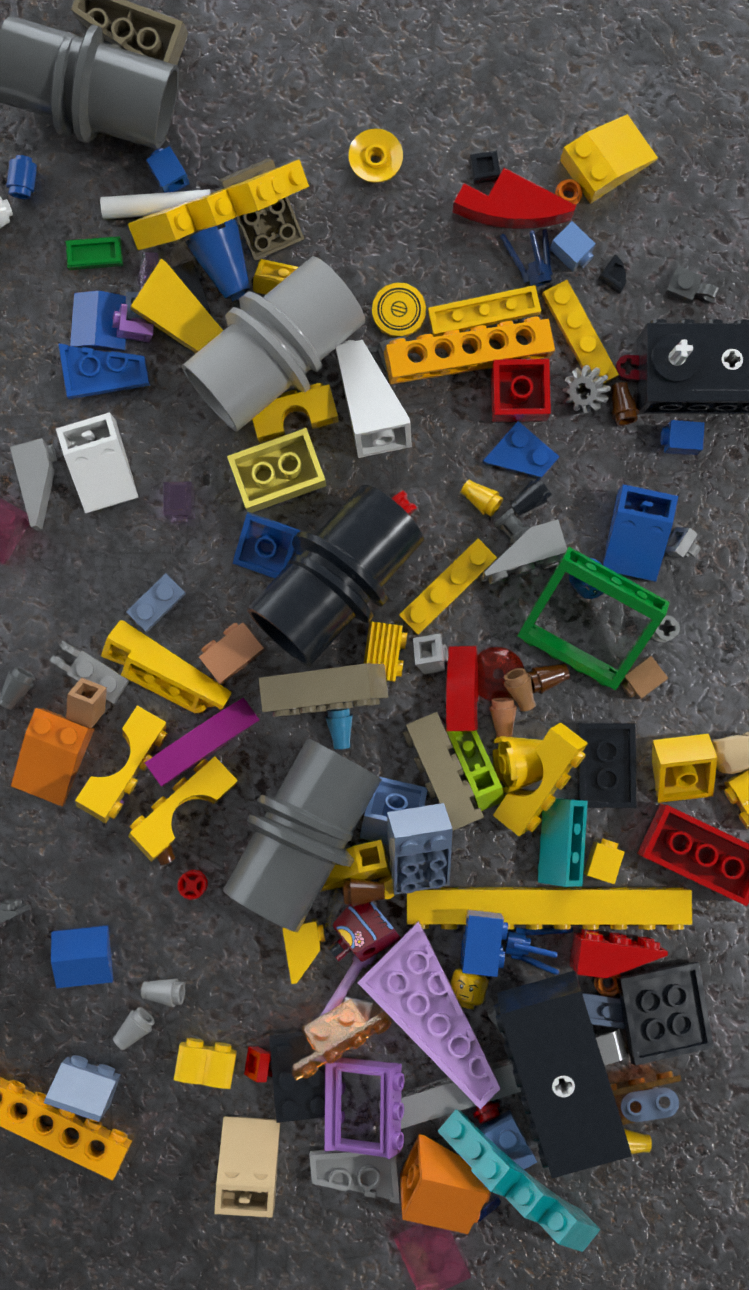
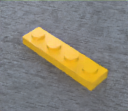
M565 280L545 290L542 296L581 369L585 365H589L591 372L596 367L600 368L598 376H608L603 385L617 378L619 374L569 281Z
M535 285L428 308L433 337L442 336L443 333L450 330L465 331L475 326H489L541 314Z
M478 538L399 614V617L419 635L497 557Z

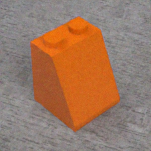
M419 1134L400 1172L402 1220L469 1234L473 1224L479 1220L480 1211L484 1203H488L491 1192L471 1171L472 1168L461 1156L425 1135Z

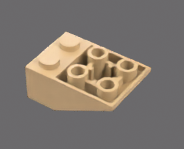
M223 1117L214 1214L273 1217L280 1123H276V1119Z

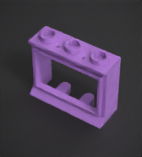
M338 1057L326 1063L324 1151H344L387 1157V1159L401 1152L404 1144V1135L401 1132V1120L404 1115V1104L401 1102V1091L404 1087V1074L401 1073L402 1064ZM342 1072L381 1076L380 1143L341 1138V1124L345 1120V1112L341 1111V1095L345 1092Z

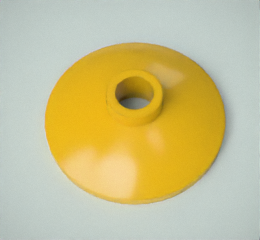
M365 130L357 135L350 145V166L359 178L367 182L381 183L396 175L402 165V146L399 140L386 130ZM377 156L381 161L373 163L371 158Z

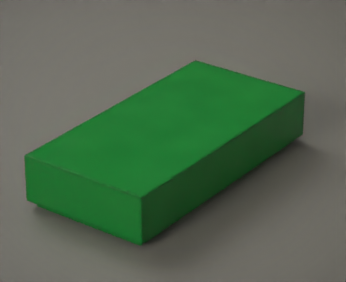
M120 236L67 240V268L69 270L123 266L122 240Z

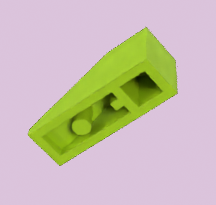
M445 728L463 769L465 779L470 784L474 793L477 807L483 811L500 804L505 798L503 788L477 730L447 731V728Z

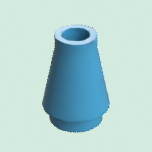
M350 708L327 710L328 716L325 719L332 737L334 749L350 748L353 714H350Z

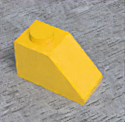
M317 918L305 920L298 932L282 927L291 984L298 983L320 952L321 942H326L324 926L318 925Z

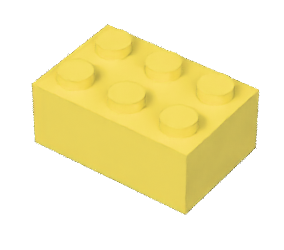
M307 428L227 456L245 508L250 513L326 486V481Z

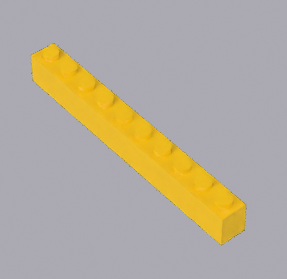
M686 887L431 888L407 893V924H412L413 927L419 921L423 929H429V924H441V929H458V924H466L467 910L502 913L503 922H508V929H514V925H525L526 929L538 930L542 929V925H554V929L567 930L571 929V925H582V929L595 930L599 929V925H610V929L624 930L627 929V925H638V929L653 930L656 929V925H667V929L682 930L684 925H692V890Z

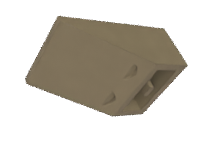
M267 158L221 178L219 181L224 189L271 171L276 167L273 160ZM288 196L259 211L235 217L255 261L304 240Z

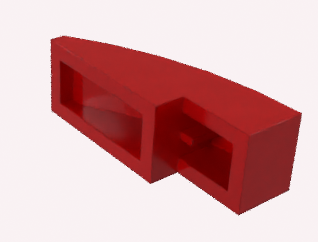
M449 646L446 728L447 731L478 730L477 702L479 701L477 646Z

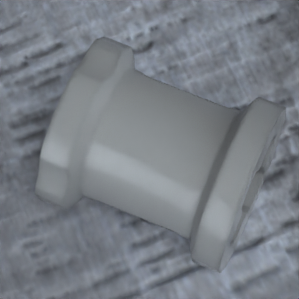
M665 616L652 635V638L657 642L672 640L679 634V623L674 617ZM664 623L666 628H670V632L665 635L664 631L659 630V626Z

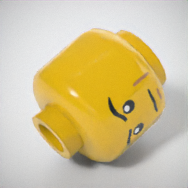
M456 969L453 972L450 985L461 1007L474 1009L475 1006L483 1004L489 981L484 975L466 974L462 972V969Z

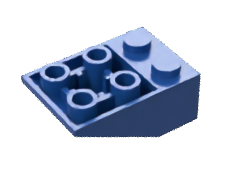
M623 484L617 491L602 565L620 575L656 582L673 525L678 496Z

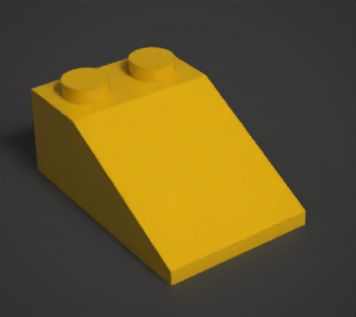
M627 114L586 132L566 145L560 161L572 179L580 184L582 193L591 204L657 161L658 157Z

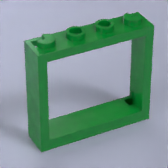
M568 547L524 620L517 636L523 639L525 643L547 652L550 657L567 663L577 672L585 673L596 679L599 684L616 691L665 618L670 602ZM565 572L650 618V621L618 669L611 667L534 624Z

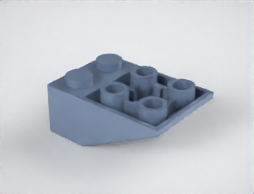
M444 803L387 812V835L394 895L431 888L437 889L450 885L453 829Z

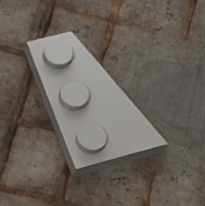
M336 1150L310 1151L312 1184L341 1191L352 1190L364 1193V1196L382 1197L390 1199V1202L400 1204L396 1155L387 1159V1157Z

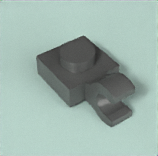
M678 265L666 294L691 303L695 296L712 304L719 288L712 284L700 283L703 275Z

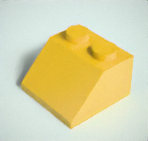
M709 734L653 740L652 767L658 803L713 797L717 755Z

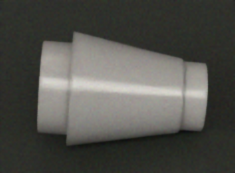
M177 978L150 982L144 981L141 988L142 999L170 1007L182 1005L185 997V983L179 982Z
M141 1007L132 1010L113 1037L114 1043L120 1049L125 1050L151 1032L152 1026L155 1023L152 1015Z

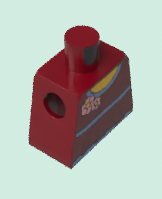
M373 902L352 907V904H349L332 925L341 938L328 949L338 962L351 951L361 962H364L399 941L401 937Z

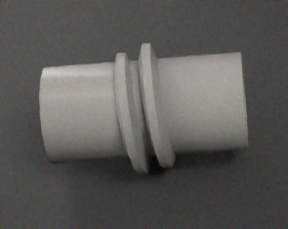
M315 256L304 262L264 297L250 291L240 297V309L233 307L225 315L228 327L182 365L185 375L200 396L234 431H239L290 386L295 387L301 392H307L311 387L306 373L310 369L315 372L319 371L322 368L321 360L365 324L364 313L353 293L331 267Z

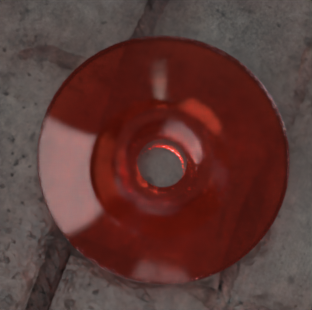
M491 647L480 652L477 655L478 695L491 702L492 699L513 698L504 686V677L511 670L517 668L524 669L520 658L513 651L503 647ZM495 669L502 670L503 677L501 679L493 677Z

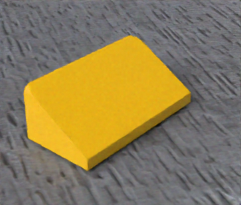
M260 259L253 278V291L261 294L269 293L298 267Z

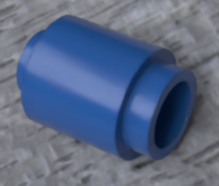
M16 155L15 159L9 160L6 187L9 189L8 194L19 199H30L31 193H34L37 165L32 162V158Z

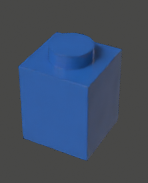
M170 146L165 149L155 150L146 159L150 171L164 193L177 192L190 184L185 170Z
M671 420L666 425V428H662L660 443L664 445V453L698 455L703 450L705 422Z

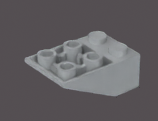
M559 520L529 528L484 572L481 581H489L491 585L506 580L505 578L508 577V574L515 573L516 577L531 573L539 565H542L543 569L558 565V562H560L567 550Z

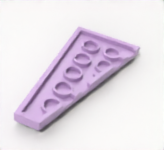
M418 921L358 981V984L472 1102L481 1109L501 1089L500 1084Z

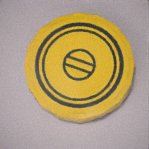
M407 283L386 285L377 293L373 300V320L377 328L391 338L404 335L409 337L414 332L416 333L425 321L426 304L424 298L415 287Z

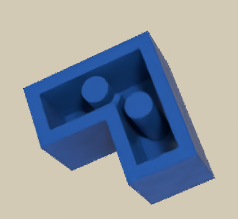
M467 910L466 927L462 935L460 953L463 973L498 977V968L503 969L505 951H502L501 940H506L508 933V922H503L502 913Z

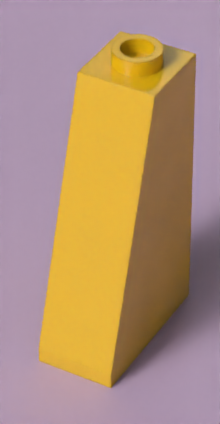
M160 259L130 307V310L149 323L154 324L155 327L194 353L200 351L223 331L163 259Z

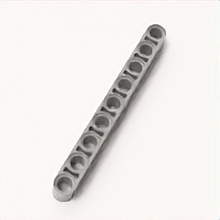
M609 1027L594 1032L604 1065L621 1061L628 1056L620 1028ZM506 1059L490 1064L501 1089L489 1101L521 1092L520 1087L517 1088L514 1079V1069L511 1060ZM449 1077L401 1092V1102L404 1104L401 1129L451 1114L455 1109L464 1110L476 1105Z

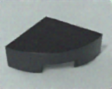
M615 254L598 279L621 294L626 284V272L622 260Z

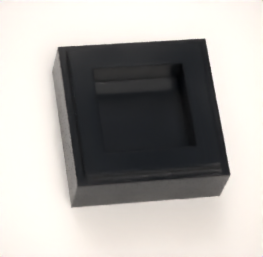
M497 150L470 154L473 184L497 181L500 175Z

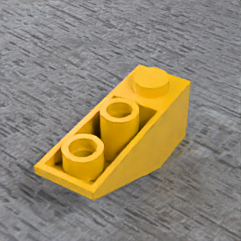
M382 840L347 848L346 850L354 859L351 867L335 865L320 892L343 887L344 881H350L351 878L369 881L390 876L387 854Z

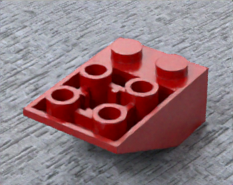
M582 929L581 933H573L569 966L575 970L577 975L609 978L668 956V951L661 947L660 942H656L654 938L638 936L636 941L627 938V935L622 933L610 932L609 937L599 934L597 930Z

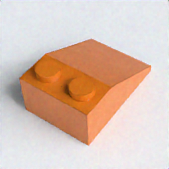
M35 708L24 736L11 787L63 807L95 728H88L44 708Z

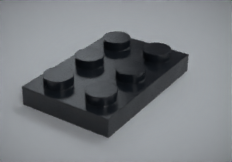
M578 723V736L588 743L583 750L586 756L578 765L579 800L588 801L587 808H637L636 723Z
M326 1029L270 1035L276 1123L325 1117V1065L329 1062Z

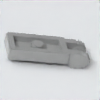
M62 641L59 646L65 652L76 656L75 662L70 666L63 659L54 655L49 661L67 671V675L77 681L82 677L107 687L106 699L115 704L130 680L121 676V674L85 651H79L65 641Z

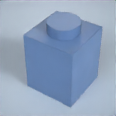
M571 221L553 239L550 251L573 272L579 265L584 268L594 257L592 251L596 243Z

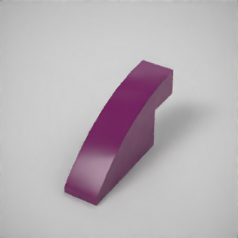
M243 697L146 761L145 764L160 786H165L187 769H192L198 765L203 759L215 753L260 719Z

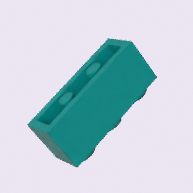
M556 798L547 811H542L538 883L563 887L583 885L588 801Z

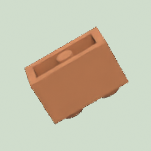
M237 622L232 624L223 632L225 637L218 642L212 640L201 649L203 654L199 658L222 685L266 651L243 622L240 625Z

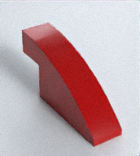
M503 168L489 196L464 183L453 203L452 212L466 219L489 226L530 229L570 221L577 205Z

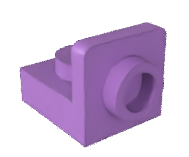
M121 304L119 311H114L112 327L117 328L116 337L150 342L153 336L154 324H148L146 320L141 318H131L130 321L126 320L127 304Z

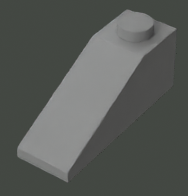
M43 438L10 447L30 527L36 531L43 529L55 474L53 462L57 461L53 445H49Z

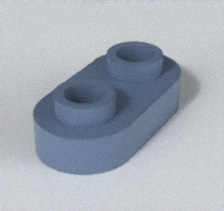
M669 1088L631 1092L621 1102V1111L624 1117L632 1122L668 1118L673 1116L679 1108V1099L675 1092ZM661 1097L669 1099L670 1105L668 1108L660 1107L659 1099ZM633 1101L641 1104L640 1112L634 1113L631 1111L630 1104Z

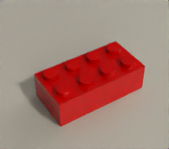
M660 803L637 854L740 904L748 906L749 844L669 805Z

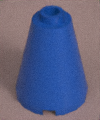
M235 219L224 222L226 227L214 226L206 228L191 236L190 240H186L185 243L225 299L231 298L232 302L239 300L250 289L238 224Z

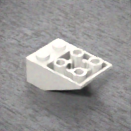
M110 412L56 428L64 458L86 514L139 498L116 420Z

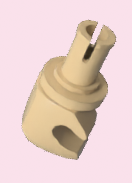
M749 732L743 735L713 739L711 741L717 755L716 768L719 772L735 774L749 769Z

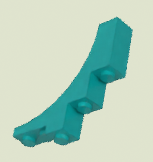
M455 1109L438 1130V1133L472 1168L471 1171L490 1192L504 1196L525 1219L539 1223L557 1244L583 1252L601 1230L580 1208L556 1195L521 1168L484 1135L460 1110Z

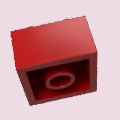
M549 359L493 360L491 366L492 422H536L548 420L551 414Z

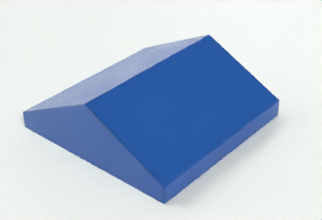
M104 291L74 293L70 347L126 351V339L116 337L117 328L112 327L114 311H119L121 304H126V296Z
M247 512L232 564L276 578L287 566L292 556H294L295 550L292 541L300 530Z
M108 925L51 932V965L56 988L114 982Z

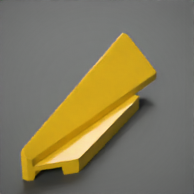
M123 620L117 623L106 639L101 657L124 665L121 676L193 713H201L206 708L214 706L223 709L231 696V691Z

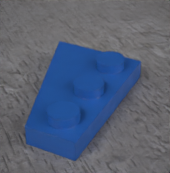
M58 343L68 399L150 386L147 363L144 356L114 351L104 352L86 347H70L66 344Z

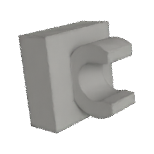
M676 527L668 539L665 553L674 557L684 558V556L689 557L691 555L696 558L701 548L693 543L698 534L690 528Z

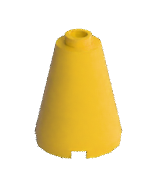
M506 736L497 737L494 740V743H498V749L493 750L492 753L493 766L499 781H503L505 787H502L503 792H514L543 779V765L536 752L542 740Z

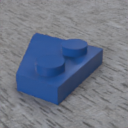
M517 421L486 456L483 463L488 466L493 465L505 468L507 471L527 474V476L541 479L560 456Z

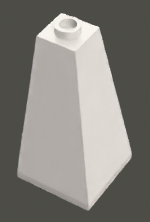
M348 340L337 346V360L358 458L412 447L410 419L364 341Z

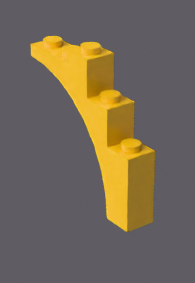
M300 159L214 193L149 214L128 223L137 249L142 250L176 241L196 231L220 225L237 216L259 211L277 203L280 199L309 187Z

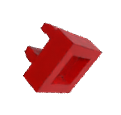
M248 1046L244 1075L255 1082H267V1076L273 1077L272 1069L269 1068L271 1052H267L259 1046Z

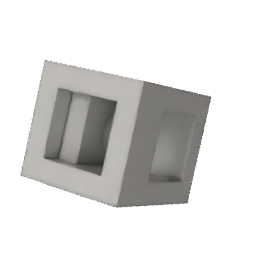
M434 634L413 638L415 665L424 674L446 671L445 662L448 661L449 657L447 646L442 644V635Z

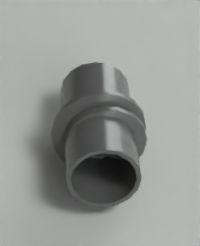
M11 15L4 21L0 29V103L53 118V124L58 134L72 136L75 133L77 139L82 142H92L101 132L151 148H161L167 136L175 108L179 84L178 65L121 49L120 46L115 44H105L102 27L91 24L85 36L81 37Z
M307 738L276 796H259L257 802L266 813L264 817L250 815L247 819L248 824L255 830V833L226 883L223 892L267 920L293 932H298L334 866L351 867L354 859L345 849L348 841H351L354 835L353 831L382 779L336 752Z

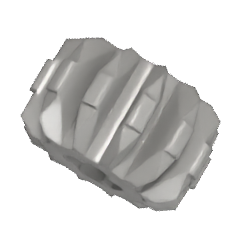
M585 365L582 370L575 368L572 370L573 376L565 378V382L569 386L564 387L562 392L570 394V397L565 400L566 403L575 402L573 410L578 411L582 407L584 413H589L591 408L597 411L601 408V403L608 401L609 398L604 393L610 391L611 387L603 385L608 376L599 377L600 368L596 367L591 372L589 365ZM585 385L586 388L591 389V392L588 394L587 390H583L582 386Z

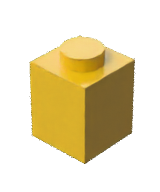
M603 838L601 843L593 841L584 874L615 884L625 852L617 849L618 843Z

